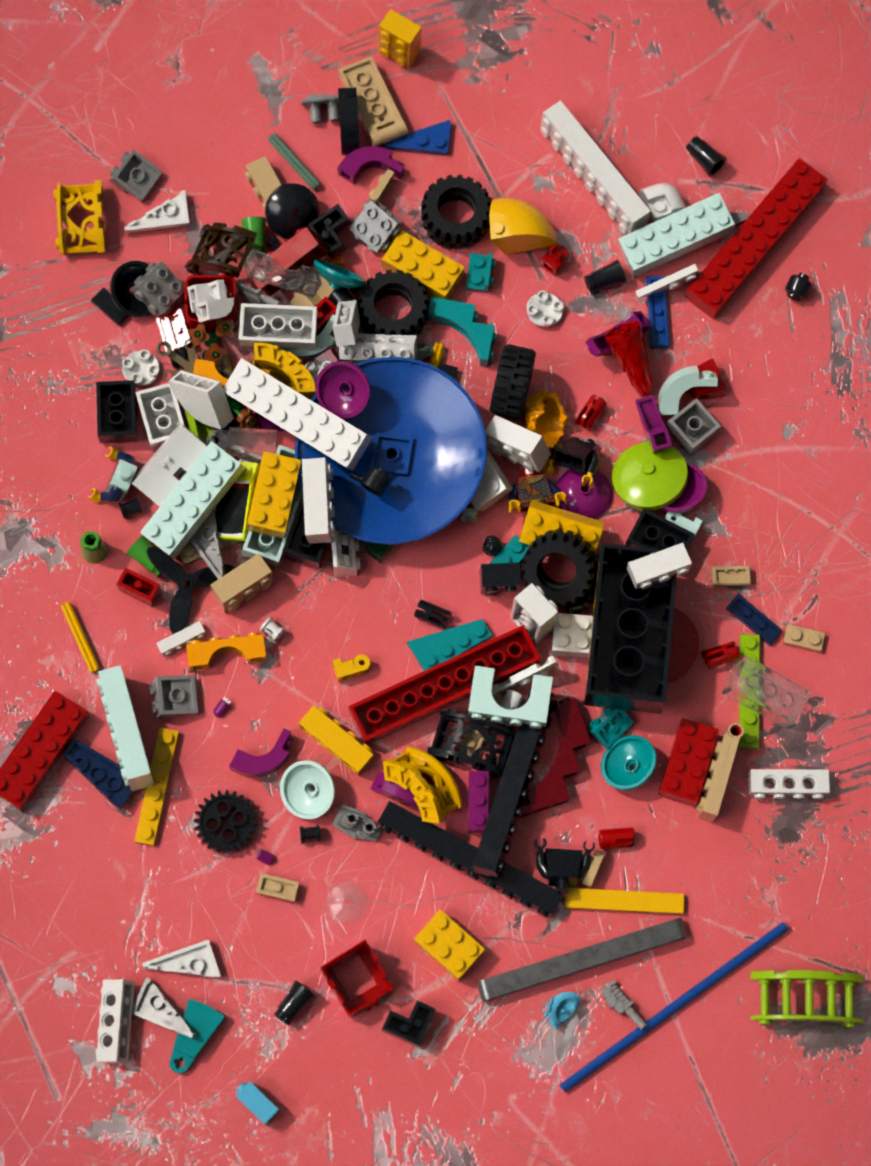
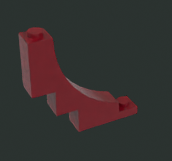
M563 699L556 706L560 727L557 756L545 778L528 792V805L522 803L523 812L520 818L567 803L570 800L563 779L580 773V767L574 751L588 747L591 743L575 699Z

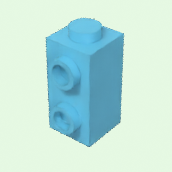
M250 1081L247 1084L243 1082L237 1088L238 1094L236 1097L264 1125L279 1112V1109Z

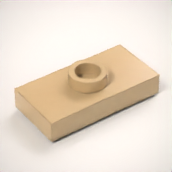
M750 566L711 567L712 587L751 585Z

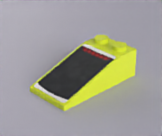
M240 462L245 467V470L214 508L219 539L245 541L248 530L245 529L260 467L258 463Z

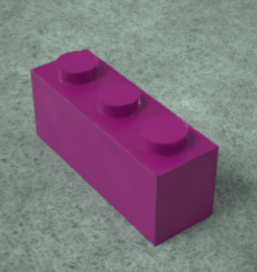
M469 771L468 833L483 834L488 820L489 771Z

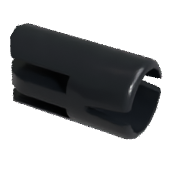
M421 599L417 606L425 611L415 610L414 617L445 630L447 626L429 618L431 616L448 623L449 618L433 612V609L450 616L452 612Z

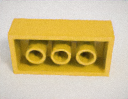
M402 230L382 258L383 269L392 270V273L402 270L404 275L407 273L412 274V279L418 278L421 281V286L425 287L426 294L431 297L448 300L464 276V266Z
M263 452L245 530L280 538L284 537L301 460Z
M531 500L519 542L531 545L538 536L544 535L547 531L555 532L557 529H563V533H567L570 530L573 531V536L581 535L584 537L582 541L584 543L588 541L591 545L590 551L596 553L605 522Z

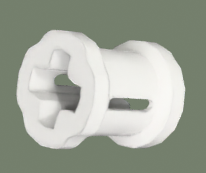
M269 617L259 630L267 633L272 638V641L276 642L284 633L285 628L279 627L272 621L273 618Z

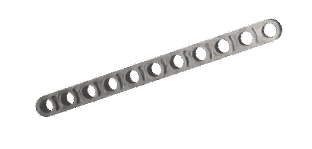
M677 918L478 981L476 984L482 1002H486L685 939L688 936L682 918Z

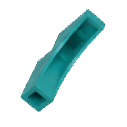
M431 297L428 321L447 325L460 332L475 349L480 366L487 367L488 361H492L494 350L490 349L491 343L495 344L497 333L494 332V326L476 323L478 312L475 311V304Z

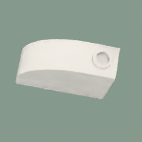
M182 370L169 380L170 387L179 403L199 422L214 428L223 429L234 419L220 381Z

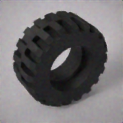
M459 174L457 177L447 175L446 179L441 177L437 179L436 184L432 183L429 186V191H426L423 196L421 206L422 226L427 231L430 239L435 238V243L439 245L443 243L445 244L444 247L450 248V246H455V249H461L463 245L466 248L470 247L472 242H479L480 237H484L487 233V228L490 226L491 198L488 197L487 190L485 188L482 189V184L478 181L474 183L473 178L469 176L467 179ZM459 200L467 203L473 209L474 215L466 222L451 223L440 215L439 208L448 201Z
M386 270L385 274L381 272L375 274V279L370 277L367 280V285L362 286L361 294L358 297L360 324H363L364 331L366 333L370 332V334L385 335L420 334L423 326L427 323L429 312V297L426 295L425 287L421 286V281L418 278L412 279L413 275L410 273L402 274V270H397V273H392V270ZM398 295L410 303L411 311L401 319L390 320L382 317L376 311V303L385 296Z
M511 344L504 346L489 410L493 415L515 420L521 419L535 363L536 352L533 349Z
M557 529L555 532L547 531L544 535L538 536L526 551L521 564V569L523 570L521 574L522 580L527 581L525 587L531 583L535 587L539 586L545 594L543 596L548 601H553L556 606L558 603H561V606H568L569 602L574 604L578 602L579 598H583L587 594L596 578V569L598 567L597 561L594 560L596 554L594 551H590L591 545L589 542L584 543L582 541L584 537L581 535L573 536V531L568 530L567 533H563V529ZM550 553H562L568 556L576 566L577 574L575 578L567 583H559L550 579L542 566L544 557Z

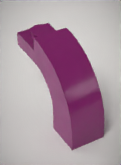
M368 146L348 154L338 166V175L354 184L363 171L370 168H379L384 171L392 170L394 177L400 180L404 175V166L400 161L392 160V151L383 147Z
M284 728L274 748L265 755L253 756L238 749L229 765L230 770L246 777H262L277 771L290 756L289 752L284 749H288L292 743L291 731Z
M378 772L370 788L372 791L397 799L420 813L419 807L413 799L415 796L409 789L405 790L394 782L386 781L384 773Z

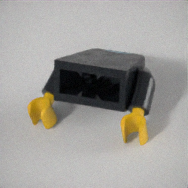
M572 437L564 442H559L555 445L549 461H546L542 470L544 473L547 470L548 474L552 475L555 472L554 463L583 474L587 472V475L582 477V484L585 487V483L590 482L589 487L592 489L594 487L592 476L596 474L599 465V453L596 451L597 445L592 439L584 440L578 437Z

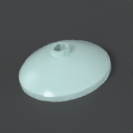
M302 760L292 764L284 772L280 782V794L284 805L292 814L302 819H315L324 815L331 808L335 799V783L331 774L323 765L311 760ZM311 785L315 786V791L312 790Z

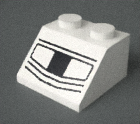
M336 530V536H332L333 542H331L334 577L357 576V569H360V558H356L355 551H359L358 539L354 540L353 537Z

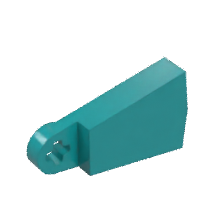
M190 998L183 1019L196 1036L192 1039L182 1034H177L169 1061L171 1070L177 1074H183L189 1069L225 1019V1016L215 1009ZM183 1058L185 1066H180L177 1069L174 1061Z

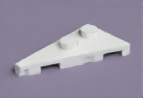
M185 190L181 191L175 198L168 199L162 205L148 211L139 220L130 222L128 226L124 227L125 234L190 226Z
M693 264L635 292L638 298H642L666 289L672 290L681 284L695 280L699 276V271L696 264Z

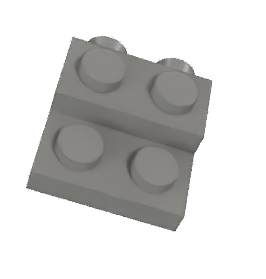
M133 149L129 153L126 151L120 159L122 164L119 167L115 166L109 174L112 176L109 181L122 191H127L141 202L162 174V171Z
M194 675L157 676L153 683H150V693L154 694L155 702H152V712L156 713V718H175L181 715L198 714Z

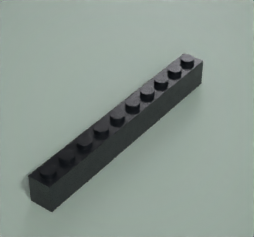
M530 688V691H529V694H528V697H527V701H528L529 698H530L531 688ZM552 692L550 694L546 727L535 729L531 728L529 724H522V726L517 728L473 863L476 873L499 878L500 872L504 871V859L511 850L510 840L517 831L516 822L523 812V800H526L528 797L529 789L527 787L529 782L533 781V769L540 759L539 750L540 747L544 746L546 740L545 731L550 728V716L557 706V700H555Z
M391 801L388 802L378 820V825L382 831L388 834L393 832L398 835L397 838L402 842L408 843L409 841L415 844L414 847L417 850L432 853L434 859L440 862L443 860L449 862L451 868L460 871V869L466 871L468 877L474 880L479 878L485 882L484 885L488 888L501 890V894L509 899L514 897L520 900L519 904L526 908L531 906L537 909V913L545 918L553 916L563 895L557 893L556 889L505 863L504 871L500 872L499 878L476 873L473 863L478 851L477 847L430 822H423L421 817Z

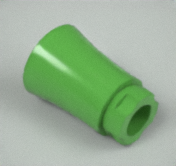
M254 216L242 219V228L257 233L248 257L250 259L265 257L266 218Z
M85 532L81 538L82 557L89 563L103 561L108 553L106 543L96 532Z
M142 535L129 548L126 555L137 561L150 573L159 577L161 573L153 566L146 553L148 547L154 546Z

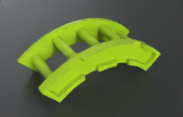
M775 970L751 971V980H757L761 984V1015L751 1016V1020L759 1021L760 1025H771V1021H818L843 1023L844 1027H856V1023H864V1019L854 1018L853 987H855V983H863V975L844 972L841 975L834 974L832 971L786 970V972H775ZM771 981H780L782 984V1015H769V984H771ZM792 981H803V984H805L806 1015H791L790 984H792ZM815 981H823L827 985L828 1016L814 1015L813 984H815ZM837 983H843V987H845V1017L836 1016L835 985Z

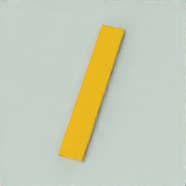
M569 888V893L565 895V908L683 914L684 894Z

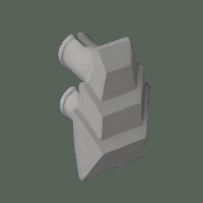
M313 93L301 101L302 106H309L311 123L322 121L320 105L324 103L328 107L329 121L340 119L338 95H317Z
M342 804L332 826L348 836L364 841L365 839L377 841L382 831L375 825L372 819L367 817V814Z

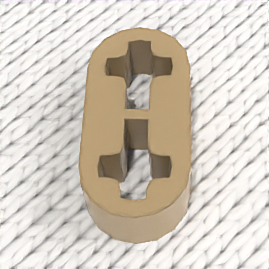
M595 850L590 868L583 878L582 884L589 887L592 886L605 853Z

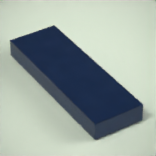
M739 593L726 607L727 611L756 635H760V638L769 646L783 631Z

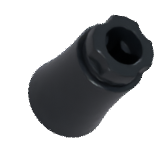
M694 137L686 146V150L689 151L690 155L699 163L709 177L717 173L726 162L727 158L717 152L700 137Z
M618 259L584 276L585 284L590 293L627 283Z
M295 980L274 1015L289 1026L317 996Z

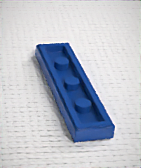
M665 276L646 277V286L665 278ZM666 290L647 296L648 320L652 325L649 328L650 349L670 347Z

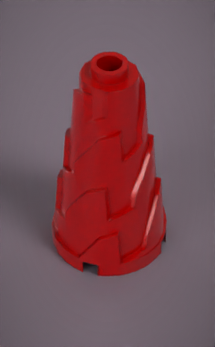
M630 321L620 324L621 328L619 329L615 326L605 333L604 338L633 388L642 396L648 395L652 392L651 389L654 386L639 321Z

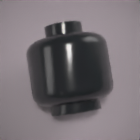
M803 273L791 275L785 286L786 296L798 302L806 299L812 288V283L809 281L810 277Z

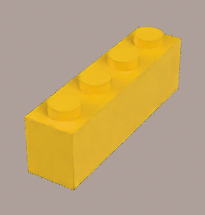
M313 705L298 723L299 728L359 776L372 761L373 750L368 745H361L356 741L358 738L352 732H345L342 729V724L336 719L332 721L328 718V713L323 708L319 707L317 709Z

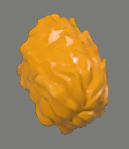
M538 391L528 398L524 408L525 422L527 423L528 430L543 437L550 450L551 448L554 449L555 445L559 443L560 437L564 436L568 416L565 415L559 396L555 392Z

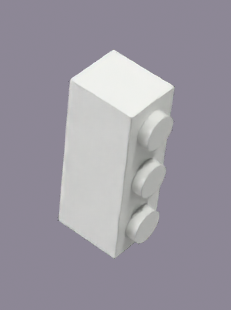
M357 300L338 302L333 322L337 347L347 348L356 344L361 321Z
M680 543L628 562L627 570L635 589H646L652 586L654 582L659 581L662 583L668 581L671 576L676 574L682 576L688 573L692 562L684 544Z

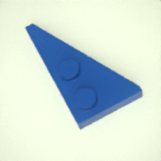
M451 120L417 130L384 144V148L448 155Z

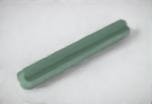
M276 133L270 135L268 138L269 142L312 190L319 188L320 182L283 140Z

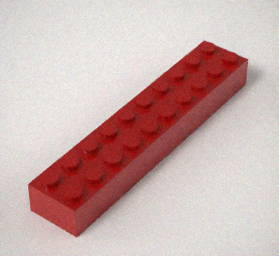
M798 158L688 287L684 298L714 320L823 191L828 179Z
M522 625L348 706V710L364 744L368 745L470 697L475 666L494 668L493 686L534 664H540L541 658L525 626Z

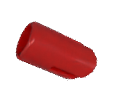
M591 395L574 421L575 424L587 428L589 431H591L607 406L606 401L601 397L597 400L595 399L597 395Z
M732 641L702 651L701 654L708 669L738 660L740 654L738 647H734L736 643Z
M632 827L601 829L598 831L600 849L634 846L635 830Z

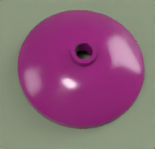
M336 361L325 366L320 371L315 383V393L319 404L323 408L340 418L346 419L360 414L366 408L370 400L371 387L366 374L357 365L348 361ZM346 384L349 385L350 390L345 388Z
M686 463L688 482L683 494L672 504L661 508L662 510L671 513H682L695 508L702 502L707 493V480L704 473L697 466Z
M571 469L567 470L556 484L559 490L566 494L567 503L559 501L558 507L593 519L600 517L608 509L612 498V490L608 479L597 470L596 474L592 476L594 487L590 489V482H586L585 487L588 491L583 492L581 490L583 487L582 477L587 475V472L583 474Z

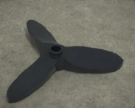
M148 547L146 553L150 562L165 578L173 582L177 588L170 604L168 620L169 629L172 634L183 630L188 620L192 604V591L195 588L208 587L217 581L218 578L210 567L200 569L191 575L186 574L168 554L156 547ZM223 564L225 575L235 569L230 564ZM185 580L188 582L187 587L183 585Z

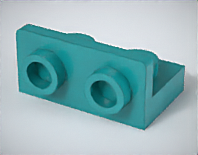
M489 252V255L470 253L466 290L488 293V286L492 287L493 276L490 275V270H494L496 261L495 258H492L493 252Z
M515 535L490 564H521L530 545L519 542L520 538Z
M604 708L603 713L590 722L589 727L586 729L587 732L593 734L601 745L608 749L634 723L624 710Z

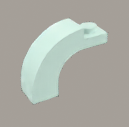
M331 316L323 331L316 337V350L279 349L291 352L299 359L318 357L325 350L333 348L336 344L335 337H333L335 316Z
M697 366L685 367L673 373L664 382L659 392L657 407L660 415H676L679 409V400L688 389L717 386L718 379L716 373L712 371H702V373H699Z

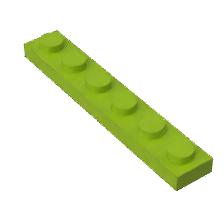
M740 634L739 724L742 725L744 733L739 740L738 749L759 748L760 635Z

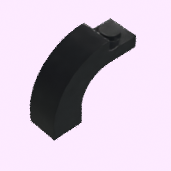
M338 88L341 155H348L360 148L356 88Z

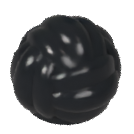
M494 535L487 536L483 545L484 553L489 556L498 554L502 550L500 539Z

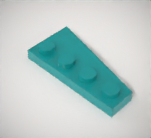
M483 619L408 641L406 644L423 671L476 647L491 638L492 634Z

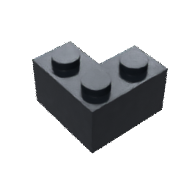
M339 204L308 224L309 228L318 234L330 251L327 255L331 259L347 249L337 233L348 227L352 222Z
M520 563L481 564L479 570L480 593H485V596H496V593H499L502 589H505V592H516L517 589H520Z
M417 1000L409 1019L390 1010L382 1031L418 1048L435 1012V1008Z

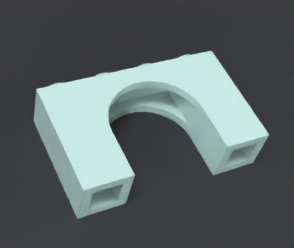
M475 666L468 715L472 716V719L483 720V718H489L495 723L509 721L510 724L515 726L529 724L531 728L535 729L546 727L553 677L533 674L529 700L522 707L510 710L499 706L493 699L494 668Z

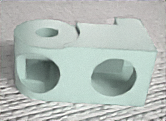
M668 512L665 518L694 533V538L702 524V520L695 518L693 522L683 517L681 513Z

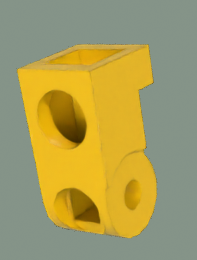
M363 654L346 662H341L340 658L334 659L332 665L337 681L340 682L367 673L370 668V659Z

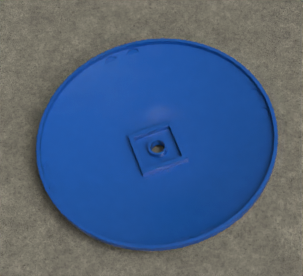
M382 357L357 363L355 365L364 371L371 387L370 400L360 414L351 418L341 419L373 438L353 471L366 476L371 467L375 469L380 467L390 474L389 477L392 479V482L382 497L376 496L366 490L360 482L349 477L352 470L296 437L295 459L301 460L298 473L300 484L303 488L302 459L326 458L327 463H330L333 469V480H330L334 489V498L331 501L335 509V517L331 518L337 530L355 539L374 544L394 545L424 539L452 523L467 508L480 486L487 456L486 435L480 413L469 394L456 380L428 363L402 357ZM346 384L345 388L350 390L349 385ZM315 394L311 400L320 405ZM390 450L397 451L396 458L389 459L387 452Z

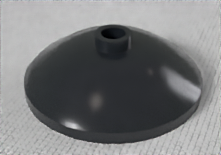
M287 183L277 187L270 194L265 205V217L269 227L277 235L286 239H291L295 236V232L300 228H309L308 224L320 216V206L315 194L301 184ZM297 209L298 214L294 216L292 211Z
M130 261L122 264L115 270L110 280V294L114 304L120 311L132 317H144L151 314L147 309L148 306L144 302L139 301L130 292V288L135 286L134 281L140 275L144 276L147 272L145 269L149 264L142 261Z

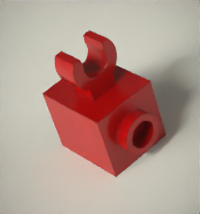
M553 245L541 259L540 266L553 276H556L567 263L570 253L562 245Z

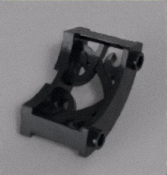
M454 709L440 711L439 715H441L434 741L432 747H428L427 753L438 761L461 765V763L472 765L471 768L474 770L489 771V776L501 778L516 732L512 731V727L504 724L500 726L486 720H475L471 718L472 716L460 714L459 711ZM449 721L457 723V726L454 728L450 726L451 732L454 733L453 735L446 733ZM463 723L470 724V725H467V726L463 727ZM477 730L484 738L487 747L478 748L472 756L467 755L465 743L459 738L471 731ZM497 735L506 737L502 749L494 747V745H500L502 742L496 740ZM444 737H445V738H447L448 740L445 742V744H444L443 747L441 748L442 743H443V739H444ZM454 742L462 747L461 751H454V748L457 747L456 744H453ZM489 752V754H484L486 756L484 760L479 758V753ZM496 753H497V754H501V755H500L499 762H498V765H497Z

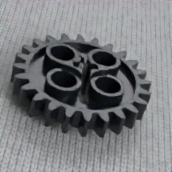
M219 790L217 797L211 793L210 801L204 798L205 806L202 804L198 805L201 812L195 811L199 818L194 819V823L199 825L194 829L195 831H201L197 837H204L201 842L202 845L209 843L208 850L215 847V853L222 849L225 855L227 849H230L231 853L234 854L235 847L241 851V844L248 846L246 840H253L250 833L257 832L252 827L258 825V821L253 820L257 817V813H251L255 807H248L250 800L243 801V794L237 798L236 791L233 792L232 796L229 795L228 790H226L225 795H222ZM222 804L228 806V810L225 813L218 812V807ZM236 807V810L229 818L230 825L225 824L219 837H216V834L223 826L222 820H227L231 810ZM237 815H243L245 820L242 823H236L234 818ZM210 821L218 823L217 827L213 830L207 828V824ZM232 831L234 837L231 840L224 839L225 832Z

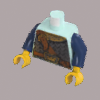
M108 447L111 449V453L109 455L105 454V456L118 461L105 492L100 493L95 488L91 489L90 491L93 495L88 496L90 500L94 503H99L100 501H122L137 470V466L134 465L135 458L132 455L121 452L113 447Z

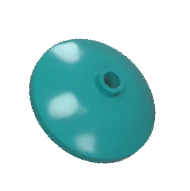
M321 259L314 260L315 268L325 280L330 282L329 286L337 290L340 287L353 289L366 285L367 280L345 268Z
M631 735L616 740L602 757L601 772L603 778L611 787L622 791L641 787L652 777L656 769L657 754L655 748L647 739L640 736Z

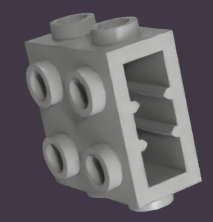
M368 200L363 205L361 214L352 220V226L349 230L353 232V236L357 240L365 242L367 244L366 247L371 252H385L391 246V240L397 237L402 230L401 227L404 222L378 200Z
M162 261L152 262L145 269L147 271L145 275H140L134 281L135 286L131 290L139 301L144 302L148 306L147 309L153 315H166L173 309L171 305L183 298L185 285Z

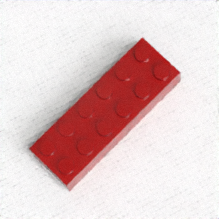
M54 690L0 767V799L20 812L24 811L88 719L89 714L85 709Z

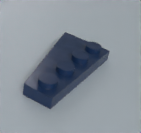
M73 739L63 754L64 758L109 802L121 811L133 792L130 786H125L120 770L122 768L111 759Z

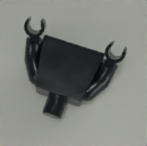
M543 838L542 847L537 845V839H535L534 846L538 851L536 852L537 870L544 879H547L549 886L557 887L558 894H568L569 887H576L577 881L583 880L587 874L592 860V855L590 854L595 848L594 842L590 850L586 849V841L584 842L585 854H583V850L545 848L544 852L543 848L547 845L546 839Z

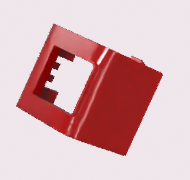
M366 939L321 966V973L349 1018L366 1007L369 1011L372 1010L371 1006L379 1005L377 1000L394 990V987L387 979L385 971L378 962L380 960L376 952L371 953ZM359 955L377 985L351 1000L333 970L352 957Z

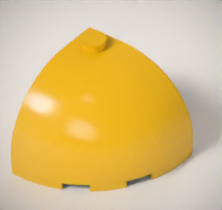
M496 198L492 200L490 205L491 240L505 255L558 245L553 226L535 206L514 198Z

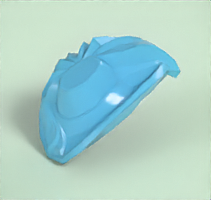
M563 992L552 997L547 1005L544 1017L549 1016L550 1024L555 1029H558V1026L563 1024L575 1011L580 1003V997L573 992Z

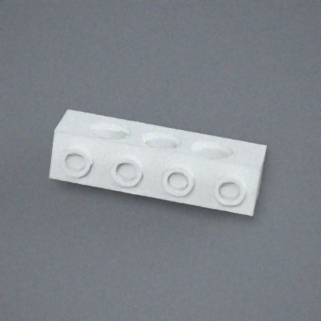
M358 333L355 345L347 348L339 347V359L370 360L382 357H402L415 360L417 354V335Z
M751 769L748 772L749 796H754V799H765L766 796H773L774 799H785V796H793V799H804L805 796H812V799H824V796L830 793L829 770ZM766 780L774 784L773 789H768L765 786ZM784 781H791L793 789L786 788ZM804 781H810L813 788L807 789L804 786Z
M103 980L96 1061L128 1063L134 982L128 980Z

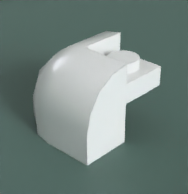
M657 183L640 189L638 193L640 199L649 208L653 221L686 208L679 191L675 186L668 183Z
M224 279L187 287L191 311L196 313L198 322L213 321L225 317L231 312L234 305V297L227 298V287Z

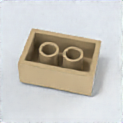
M258 553L210 584L212 595L225 613L227 611L232 612L240 606L241 602L251 600L255 597V593L260 590L264 591L272 585V571Z

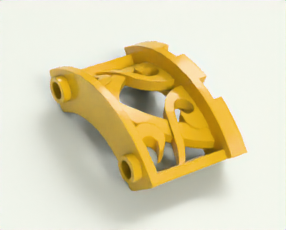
M94 180V184L62 186L61 183H57V189L53 190L57 207L58 238H55L56 249H60V255L82 252L104 253L106 249L104 221H100L102 212H104L102 180ZM84 200H86L87 203L89 201H92L93 203L91 205H86L84 203ZM79 203H81V206L86 211L94 213V215L84 219L81 228L75 225L68 217L69 212ZM63 222H64V223L66 224V226L68 227V228H66V229H64V230H63ZM92 223L94 227L92 229L87 227L88 232H86L87 224ZM77 235L80 237L79 246L66 247L67 236L72 237V243L76 241ZM84 240L97 244L83 246Z
M254 343L252 364L259 369L270 370L272 377L311 400L312 395L316 394L315 384L309 370L305 368L301 360L291 352L279 349V346L267 343Z
M407 747L404 753L393 760L386 759L383 761L385 780L394 782L413 793L415 796L413 799L419 807L423 822L441 823L448 814L457 808L463 807L462 798L455 780L445 766L427 752L414 747ZM420 772L425 773L434 781L436 789L426 782Z

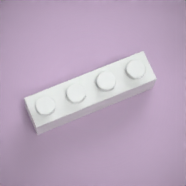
M200 621L156 644L162 656H168L172 651L180 650L183 648L182 646L190 644L191 641L203 638L206 633Z

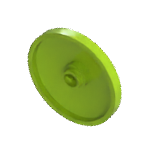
M649 441L635 444L625 450L614 464L612 470L614 490L625 504L638 510L645 508L651 511L667 507L675 502L686 488L688 482L686 461L682 454L673 446L652 453Z

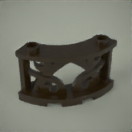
M213 223L212 226L205 224L198 235L201 239L192 259L186 262L184 268L194 275H201L206 271L224 273L231 278H239L257 233L235 225L233 228L226 227L225 223ZM220 240L226 249L210 257L208 249ZM248 244L244 254H242L239 250ZM233 254L242 257L238 267L229 264L230 261L237 263L236 258L232 256Z

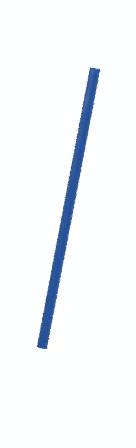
M782 922L655 1014L645 1022L647 1026L643 1030L639 1027L563 1081L559 1084L562 1090L566 1093L787 932L789 929L786 924Z

